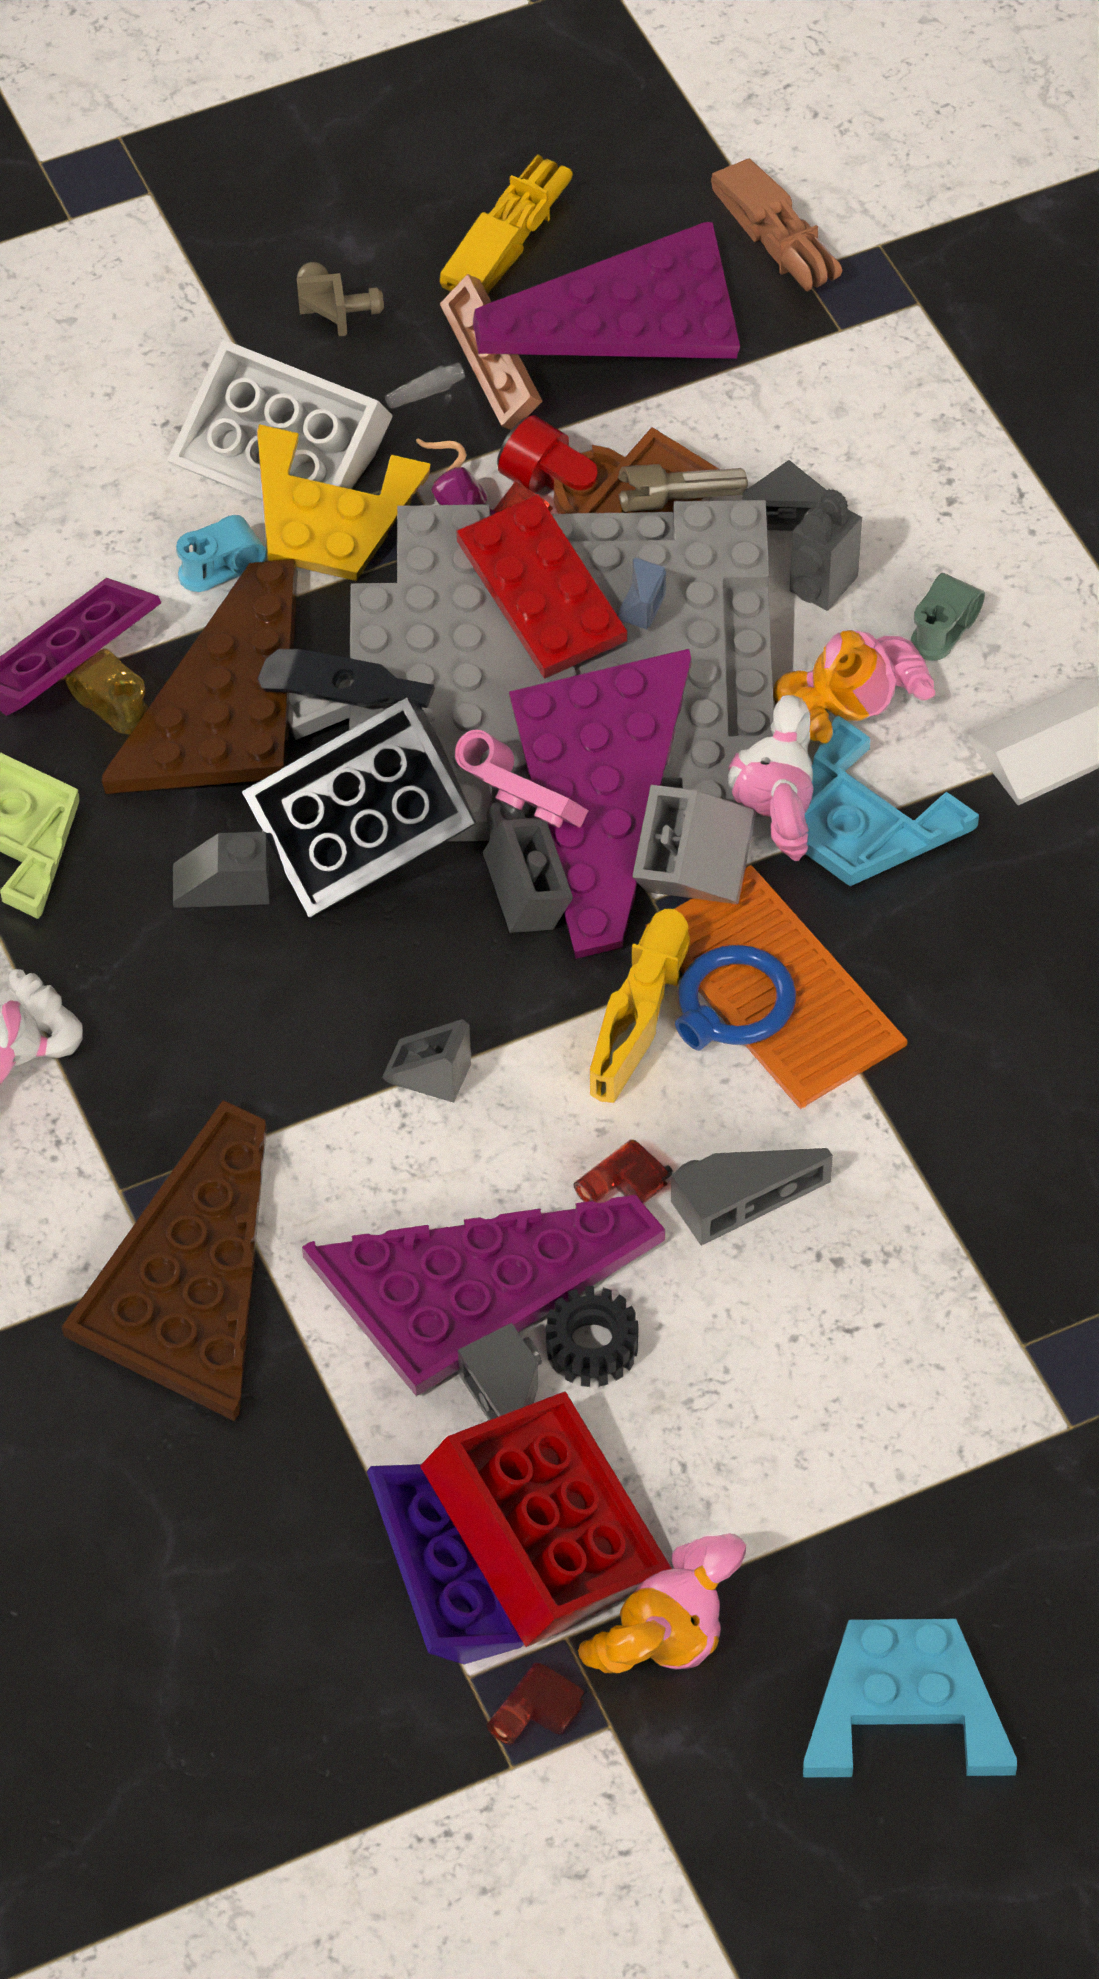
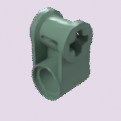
M940 573L937 576L929 592L914 611V623L917 628L911 636V642L925 660L937 661L945 658L950 653L965 630L970 628L977 619L984 603L985 592L946 573Z

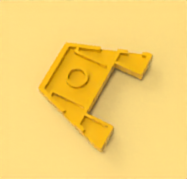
M259 424L257 440L268 561L295 559L296 567L357 581L387 538L388 531L397 520V506H409L411 504V499L416 491L429 478L431 464L391 455L380 495L291 476L289 474L298 445L299 433Z

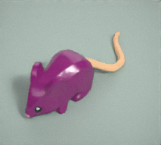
M419 438L416 439V442L421 447L427 449L452 448L458 452L457 459L444 474L434 481L431 488L439 505L486 504L487 494L484 488L466 468L461 467L467 456L465 448L461 443L456 441L424 442ZM490 508V515L495 514L496 512Z

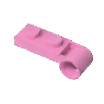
M482 730L468 731L458 740L455 747L457 764L465 771L499 790L495 797L497 800L520 811L525 803L537 808L534 814L535 817L557 828L561 827L563 820L579 828L581 827L589 810L563 795L511 773L514 766V755L506 744ZM489 749L488 758L480 764L481 756Z

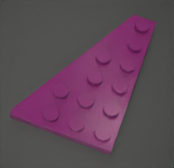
M689 649L509 691L530 780L571 799L589 810L580 828L564 820L560 828L547 823L573 899L564 911L576 959L623 948L628 928V919L636 895L637 882L632 876L651 785L661 786L665 767L668 764L676 731L675 726L682 707L689 669L692 666Z

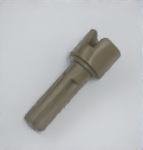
M659 464L624 466L621 467L618 475L619 480L625 483L629 482V485L636 489L622 490L619 494L620 504L624 512L663 509L668 500L742 495L748 487L746 472L742 468L666 473Z

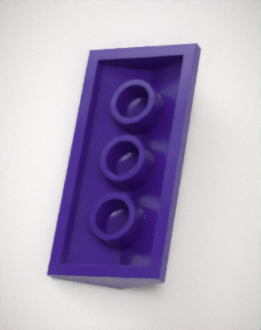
M421 1464L370 1466L367 1470V1475L428 1653L465 1665L521 1648L524 1643L422 1471Z

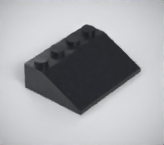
M408 697L242 791L263 832H266L267 840L309 918L314 917L477 824L444 748L419 702Z

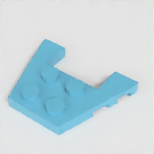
M839 715L833 720V736L827 744H820L812 764L814 791L810 806L805 813L809 829L807 832V846L809 848L805 853L807 856L847 885L852 886L969 833L978 826L979 814L948 792H945L918 818L912 820L847 774L845 771L870 750V737Z
M956 1619L848 1621L804 1758L803 1777H852L851 1725L963 1724L967 1776L1016 1775L1017 1758Z

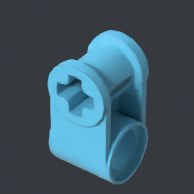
M240 515L227 516L219 522L196 531L187 532L178 539L176 552L182 560V565L178 571V579L180 584L187 590L193 592L207 591L218 584L241 576L249 563L264 562L267 550L245 518ZM190 545L193 547V552L189 551ZM206 570V577L203 578V571Z

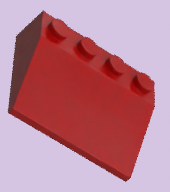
M566 1391L447 1436L420 1465L525 1647L571 1628L634 1593L637 1587L647 1578L661 1571L672 1569Z

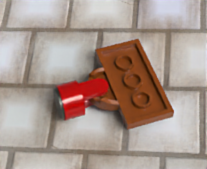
M536 415L523 418L513 427L503 442L497 458L499 473L530 493H537L545 486L554 491L553 503L558 514L673 512L674 501H709L712 497L668 500L667 504L660 510L624 512L620 504L619 494L622 490L636 489L629 485V482L625 483L619 480L618 475L621 467L659 464L666 473L719 469L653 427L649 429L626 457L611 448L592 445V450L579 453L568 446L569 437Z

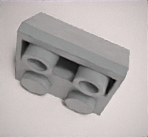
M651 785L632 876L633 879L646 892L738 904L756 811L697 790Z

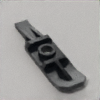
M278 649L266 658L258 677V681L265 692L293 693L364 708H371V706L381 703L396 704L406 697L419 702L421 707L427 708L435 690L433 684L396 678L382 664L302 649ZM346 679L354 680L350 686L339 688L342 681Z

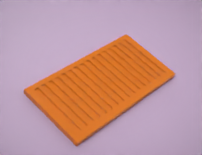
M752 865L745 868L738 904L692 898L675 908L676 911L683 914L689 927L690 946L680 967V971L683 974L689 965L702 954L728 945H745L761 949L776 957L788 969L796 989V1002L792 1015L787 1023L771 1037L760 1042L746 1044L745 1046L799 1109L806 1107L808 1104L907 1046V1039ZM730 964L713 970L702 980L698 990L727 1025L741 1026L755 1023L767 1016L776 1002V988L771 979L759 969L743 964Z

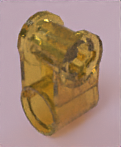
M101 649L65 676L67 686L75 699L82 706L91 709L119 733L131 734L149 708L143 701L146 691L142 678L122 664L108 649Z

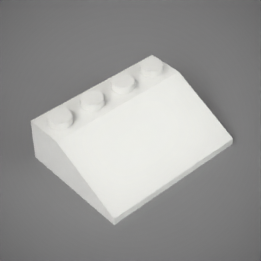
M222 339L167 461L263 501L257 429L259 424L299 433L298 445L289 475L352 489L374 458L393 415L378 400Z

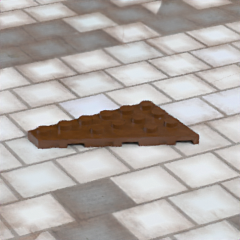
M295 559L248 564L102 774V784L106 794L259 781L287 766L290 693L265 692L258 681V677L267 657L278 649H294L298 576Z
M222 1100L64 1322L62 1331L65 1338L235 1421L240 1414L267 1130L264 1119Z

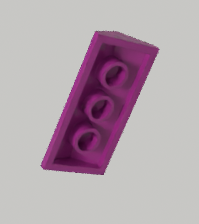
M109 578L102 580L0 656V711L7 716L23 708L161 604L159 596Z

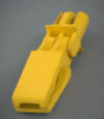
M536 155L519 178L511 175L510 185L498 199L495 207L489 214L486 212L481 213L441 271L440 284L442 288L452 291L469 274L480 279L488 294L524 250L522 244L530 232L535 231L543 220L549 222V208L572 180L573 173L571 169L563 165L558 168L556 162L549 159L543 160L542 156Z
M664 909L656 913L650 924L645 928L639 944L632 945V967L630 968L629 975L619 991L611 994L590 1066V1095L601 1102L614 1103L656 1035V1025L664 999L665 984L676 987L679 984V970L690 946V936L687 921L683 914L675 909ZM636 1022L627 1040L613 1052L612 1064L610 1065L612 1049L618 1036L625 1032L631 1023ZM606 1082V1092L601 1096L603 1084Z

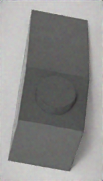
M828 1148L714 1153L700 1161L691 1160L671 1174V1203L702 1246L830 1183L833 1155Z

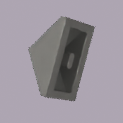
M788 460L742 493V500H766L767 530L793 531L803 520L805 513L817 505L826 489Z
M461 1019L399 1039L382 1078L389 1084L454 1103L471 1066L470 1025Z

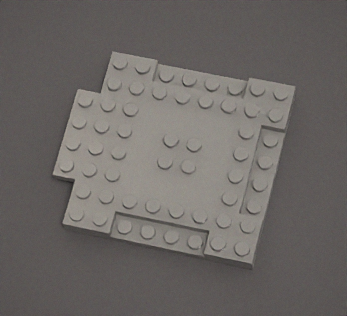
M766 500L674 501L673 512L552 514L616 614L632 585L634 558L665 567L666 595L651 626L647 630L621 621L627 630L626 642L546 679L541 675L457 542V530L491 516L490 504L397 506V583L351 584L350 658L382 664L396 678L434 685L435 690L427 708L422 707L444 748L477 823L448 841H490L486 814L492 803H503L495 798L499 790L465 771L457 764L455 747L458 740L465 733L471 730H482L506 744L514 755V766L511 773L531 781L509 691L685 649L690 650L692 666L689 669L682 707L677 718L676 731L661 786L697 790L744 806L743 803L735 801L732 794L733 789L728 785V766L735 754L739 753L740 750L749 749L759 740L773 736L771 724L773 723L774 705ZM381 703L371 706V708L350 704L349 730L394 704ZM489 749L481 756L480 764L488 758ZM525 803L522 808L527 819L537 818L534 816L537 808ZM756 812L752 837L771 836V817L762 816Z

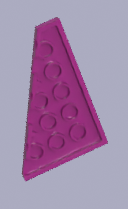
M713 222L698 224L475 308L473 316L478 354L737 359L740 349Z
M636 1195L611 1198L604 1203L594 1201L575 1203L576 1209L541 1214V1209L539 1208L499 1214L492 1219L481 1217L464 1219V1225L429 1230V1225L388 1230L381 1235H371L368 1233L351 1236L352 1241L316 1246L315 1241H312L302 1246V1252L306 1262L417 1397L459 1370V1349L510 1323L514 1325L518 1332L522 1331L547 1315L550 1309L555 1310V1302L560 1297L568 1302L569 1291L577 1289L578 1294L585 1291V1287L595 1285L665 1240V1228Z

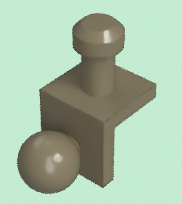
M317 262L306 263L298 271L297 290L300 315L318 313L337 324L338 336L347 335L346 313L370 310L372 315L380 314L384 309L383 293L377 287L368 288V293L344 295L340 273L329 274L327 269Z

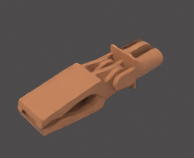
M750 158L712 173L711 183L715 194L754 242L761 241L768 253L779 264V273L781 275L789 272L807 292L812 289V286L817 288L827 282V278L833 281L841 276V264L818 239V226L811 227L804 219L800 220L792 209L790 195Z

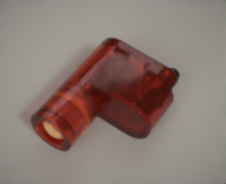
M630 1139L576 1180L573 1186L583 1202H598L616 1188L624 1196L636 1195L644 1204L668 1185L665 1180L671 1177L673 1170L669 1165L664 1167L636 1140Z
M535 1662L499 1707L486 1727L497 1740L507 1745L514 1743L531 1719L551 1732L562 1735L581 1711L584 1704L582 1698L587 1693V1687L582 1683L577 1686L547 1666Z

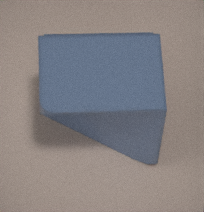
M639 558L633 559L632 585L617 613L621 621L646 630L651 626L666 595L665 567Z

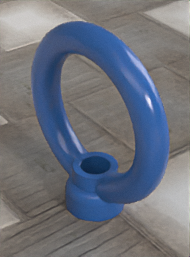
M728 945L712 949L696 958L683 974L679 986V1003L683 1015L675 1021L677 1032L687 1045L697 1051L702 1050L712 1040L730 1045H746L765 1040L777 1033L792 1015L796 1002V989L792 976L781 961L761 949L745 945ZM743 964L752 966L765 973L771 979L776 988V1002L770 1013L755 1023L741 1026L727 1025L720 1022V1019L710 1007L700 1005L698 990L702 980L713 970L725 965Z

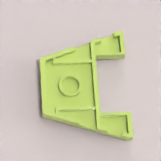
M0 753V852L22 862L0 890L2 902L39 919L43 913L80 801L78 789Z

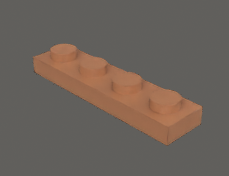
M467 274L444 298L440 306L501 426L512 430L520 420L528 417L538 407L542 399L518 354H478L473 316L475 308L489 304L491 300L480 279Z

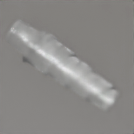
M458 362L445 368L441 365L437 366L436 369L386 394V403L388 407L394 409L403 404H409L435 393L438 394L451 388V384L465 379L464 370Z

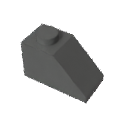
M266 832L217 833L173 863L174 908L270 904V874Z
M512 1323L458 1350L459 1376L488 1420L534 1403L538 1390V1366L542 1364L541 1356L534 1342L529 1337L522 1339Z

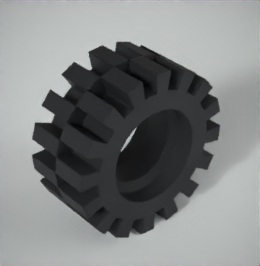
M594 1286L585 1287V1296L580 1297L577 1289L569 1291L568 1303L560 1297L555 1302V1311L550 1309L547 1315L546 1353L548 1360H552V1368L557 1374L564 1370L565 1380L573 1383L577 1375L581 1376V1386L590 1387V1378H598L599 1387L608 1385L609 1374L613 1376L615 1381L622 1378L623 1367L630 1371L634 1365V1356H637L638 1320H636V1312L633 1307L626 1308V1299L620 1294L612 1301V1290L604 1287L601 1296L594 1295ZM599 1325L610 1331L612 1339L607 1345L592 1349L577 1345L572 1335L576 1329L582 1326Z

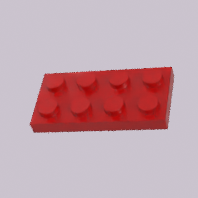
M539 494L456 531L459 546L544 679L627 641L626 628Z

